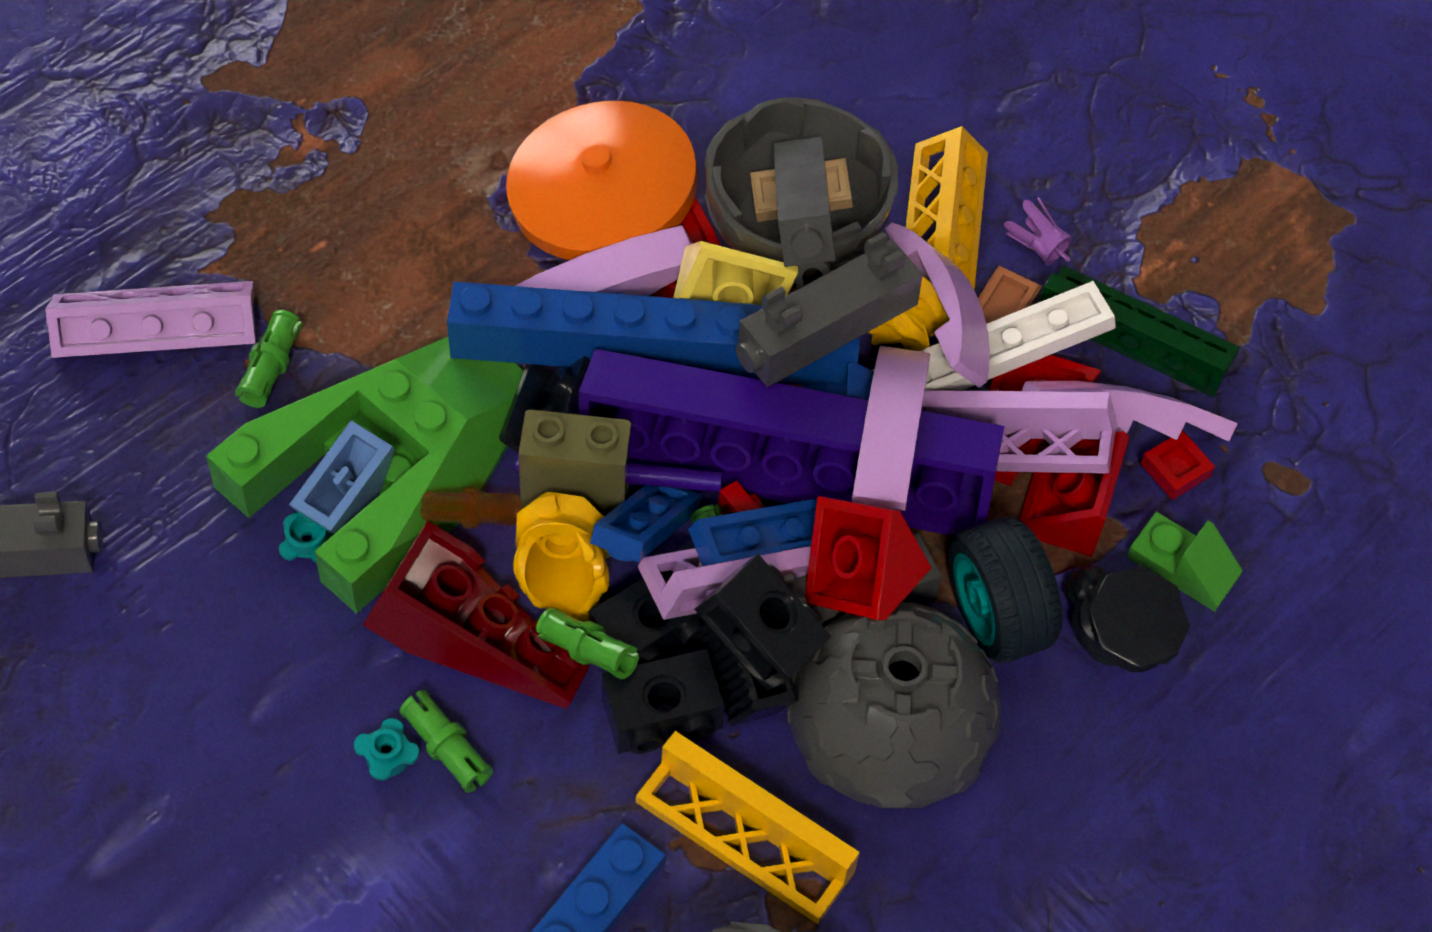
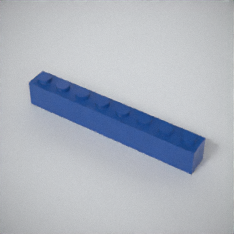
M453 281L447 319L450 358L569 367L584 356L591 360L594 350L599 349L760 380L755 372L749 373L743 368L736 354V346L738 345L739 321L763 307L757 304ZM859 337L776 383L795 385L847 383L848 362L858 363Z

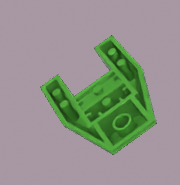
M445 337L245 423L206 455L214 488L250 518L327 454L350 421L355 422L392 445L395 451L380 495L314 551L320 582L357 614L386 588L427 521L449 533L470 515L508 449V446L500 441L499 435L524 370L515 363L450 358L449 338Z

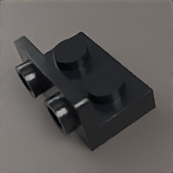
M584 356L568 368L564 366L558 368L554 374L542 365L527 364L499 435L500 441L517 453L519 452L524 416L527 410L579 415V390L591 360Z

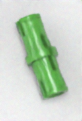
M286 310L274 311L260 342L255 343L249 352L250 363L235 390V395L240 396L239 400L250 407L262 408L266 405L276 379L280 374L286 372L289 366L290 358L288 355L290 349L303 327L302 321H298L299 317L292 312Z
M555 607L545 610L537 622L536 632L540 633L538 637L567 650L571 659L583 665L591 663L619 679H625L630 676L638 664L639 654L636 653V647L607 635L603 626L595 622L576 620Z
M427 690L416 692V696L420 700L419 703L411 695L402 704L399 712L427 743L426 752L433 760H441L460 783L465 793H471L476 790V786L473 783L474 780L477 781L480 787L483 786L492 776L493 769L490 765L486 764L465 739V733L467 732L459 722L452 723L431 698Z

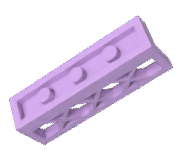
M254 281L54 294L45 309L52 358L255 344L257 337L253 308L255 299Z
M925 390L922 411L1005 426L997 471L1110 473L1117 425L1110 392ZM1030 439H1045L1050 444L1048 448L1038 455H1025L1019 449L1020 446ZM1082 439L1100 440L1098 456L1075 455L1069 448Z
M811 546L760 556L765 562L775 566L783 576L792 573L794 578L797 579L808 574ZM696 548L645 557L638 565V569L663 620L696 614L697 612L694 609L737 568L753 557L702 566ZM671 570L674 573L666 584L660 572Z

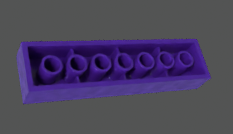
M595 349L579 390V415L629 420L631 422L627 463L723 472L722 488L737 480L748 495L753 493L758 498L788 504L817 499L818 496L852 502L869 400L779 383L766 387L758 379ZM921 410L905 510H899L910 528L955 536L963 529L987 522L1005 426Z

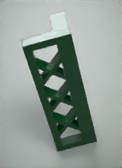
M1064 265L1057 275L1054 273L1050 275L1044 285L1040 302L1091 281H1094L1115 316L1116 328L1090 338V340L1213 398L1215 397L1239 352V346Z

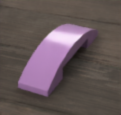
M892 222L885 228L889 239H892L918 267L923 276L932 282L950 319L934 333L951 369L980 388L987 383L990 349L986 320L973 287L962 271L949 258L913 231Z
M886 346L879 347L863 429L852 502L905 510L931 353Z

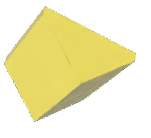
M699 241L685 246L673 298L762 305V297L781 286L785 290V296L788 295L798 274V266L784 267V262Z

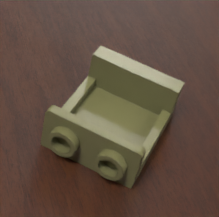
M527 410L524 416L518 454L521 510L546 492L585 497L603 516H606L628 499L630 484L627 483V462L631 422L624 419Z

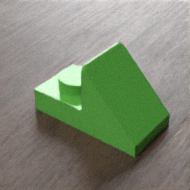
M1155 512L1131 545L1126 556L1136 564L1147 567L1178 586V590L1216 612L1243 572L1211 521L1208 520L1196 536L1158 512Z

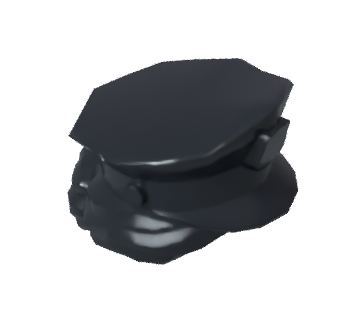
M1087 565L1072 573L1065 585L1064 596L1070 604L1074 605L1070 616V625L1076 633L1079 643L1095 661L1108 666H1119L1129 672H1145L1156 667L1158 664H1167L1179 654L1178 651L1190 628V624L1182 605L1178 586L1147 567L1141 565L1106 574L1101 567Z

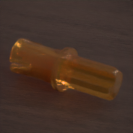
M467 487L461 493L426 492L421 498L422 507L420 514L425 520L460 522L467 529L477 528L480 524L513 526L516 524L517 513L522 510L520 498L513 492L486 493L481 492L476 487Z

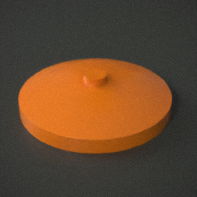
M600 101L563 111L536 128L523 141L511 161L507 174L506 189L513 217L524 236L541 250L558 258L572 260L583 254L633 237L679 226L694 203L698 189L699 173L692 143L685 131L672 118L655 108L635 102Z

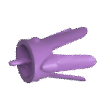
M1040 197L1037 198L1038 203L1045 216L1031 201L1024 200L1023 209L1028 215L1026 224L1033 233L1015 222L1007 221L1004 223V227L1009 231L1006 235L1034 250L1046 265L1054 263L1061 256L1069 262L1070 257L1065 252L1071 245L1073 237L1057 226Z

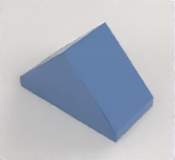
M350 421L289 505L324 529L335 534L380 495L395 449L376 435Z

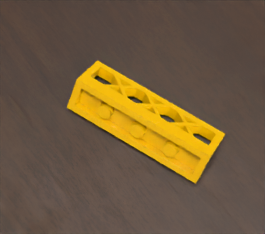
M961 126L915 144L905 228L922 237L933 222H935L936 230L927 242L949 258L962 271L975 290L988 152ZM944 151L943 157L932 170H929L930 156ZM939 184L940 193L925 208V199Z
M674 731L662 747L661 764L636 795L635 802L816 924H819L855 873L860 854L859 851L677 731ZM671 776L689 788L691 803L669 806L654 795L667 778ZM698 794L708 801L699 802ZM723 810L734 818L737 833L715 837L704 829L701 814ZM694 815L695 822H693L686 816ZM743 824L753 831L744 832ZM761 841L771 842L779 848L782 864L760 867L750 860L747 844ZM739 845L740 853L730 846ZM789 855L799 862L790 863ZM814 871L831 882V884L818 902L814 903L796 891L793 874ZM785 875L786 883L777 877Z

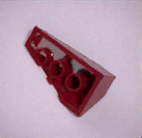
M427 521L363 623V626L409 654L567 709L590 666L571 659L567 650L538 637L540 633L536 632L538 621H535L516 602L520 595L509 584L501 587L482 568L485 560L472 547L430 521Z

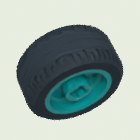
M1010 516L990 520L958 532L954 536L948 551L950 582L957 607L970 634L977 639L979 648L985 652L988 658L998 663H1006L1044 651L1053 646L1062 628V604L1052 566L1034 532L1025 523Z

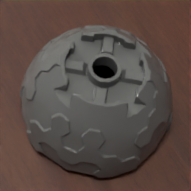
M796 97L769 100L758 104L752 110L734 119H729L712 139L706 152L704 167H706L705 199L711 219L725 243L734 250L784 262L778 219L757 222L750 172L775 169L773 143L822 137L825 161L846 158L853 205L852 208L831 211L836 261H830L831 271L865 254V242L882 233L881 231L888 220L895 194H898V165L896 158L879 130L872 128L852 113L821 100ZM809 268L803 273V279L822 277L821 271L816 268Z
M901 602L886 620H875L845 613L827 625L825 629L832 637L793 675L792 682L799 701L788 706V723H790L794 741L804 756L810 773L821 784L828 785L856 801L880 808H923L954 794L963 793L972 786L981 774V768L994 743L997 742L1001 728V693L994 667L985 652L977 645V639L959 622L945 613L932 607L911 602ZM897 661H907L917 668L919 676L911 681H902L891 674L889 666Z

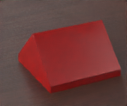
M1124 431L1115 433L1109 474L1034 472L1019 521L1025 523L1041 542L1092 557L1106 520L1129 436ZM1082 439L1069 449L1075 455L1098 456L1100 440ZM1049 446L1043 447L1040 452H1042Z
M818 496L805 589L807 603L875 620H886L929 572L931 566L899 510Z

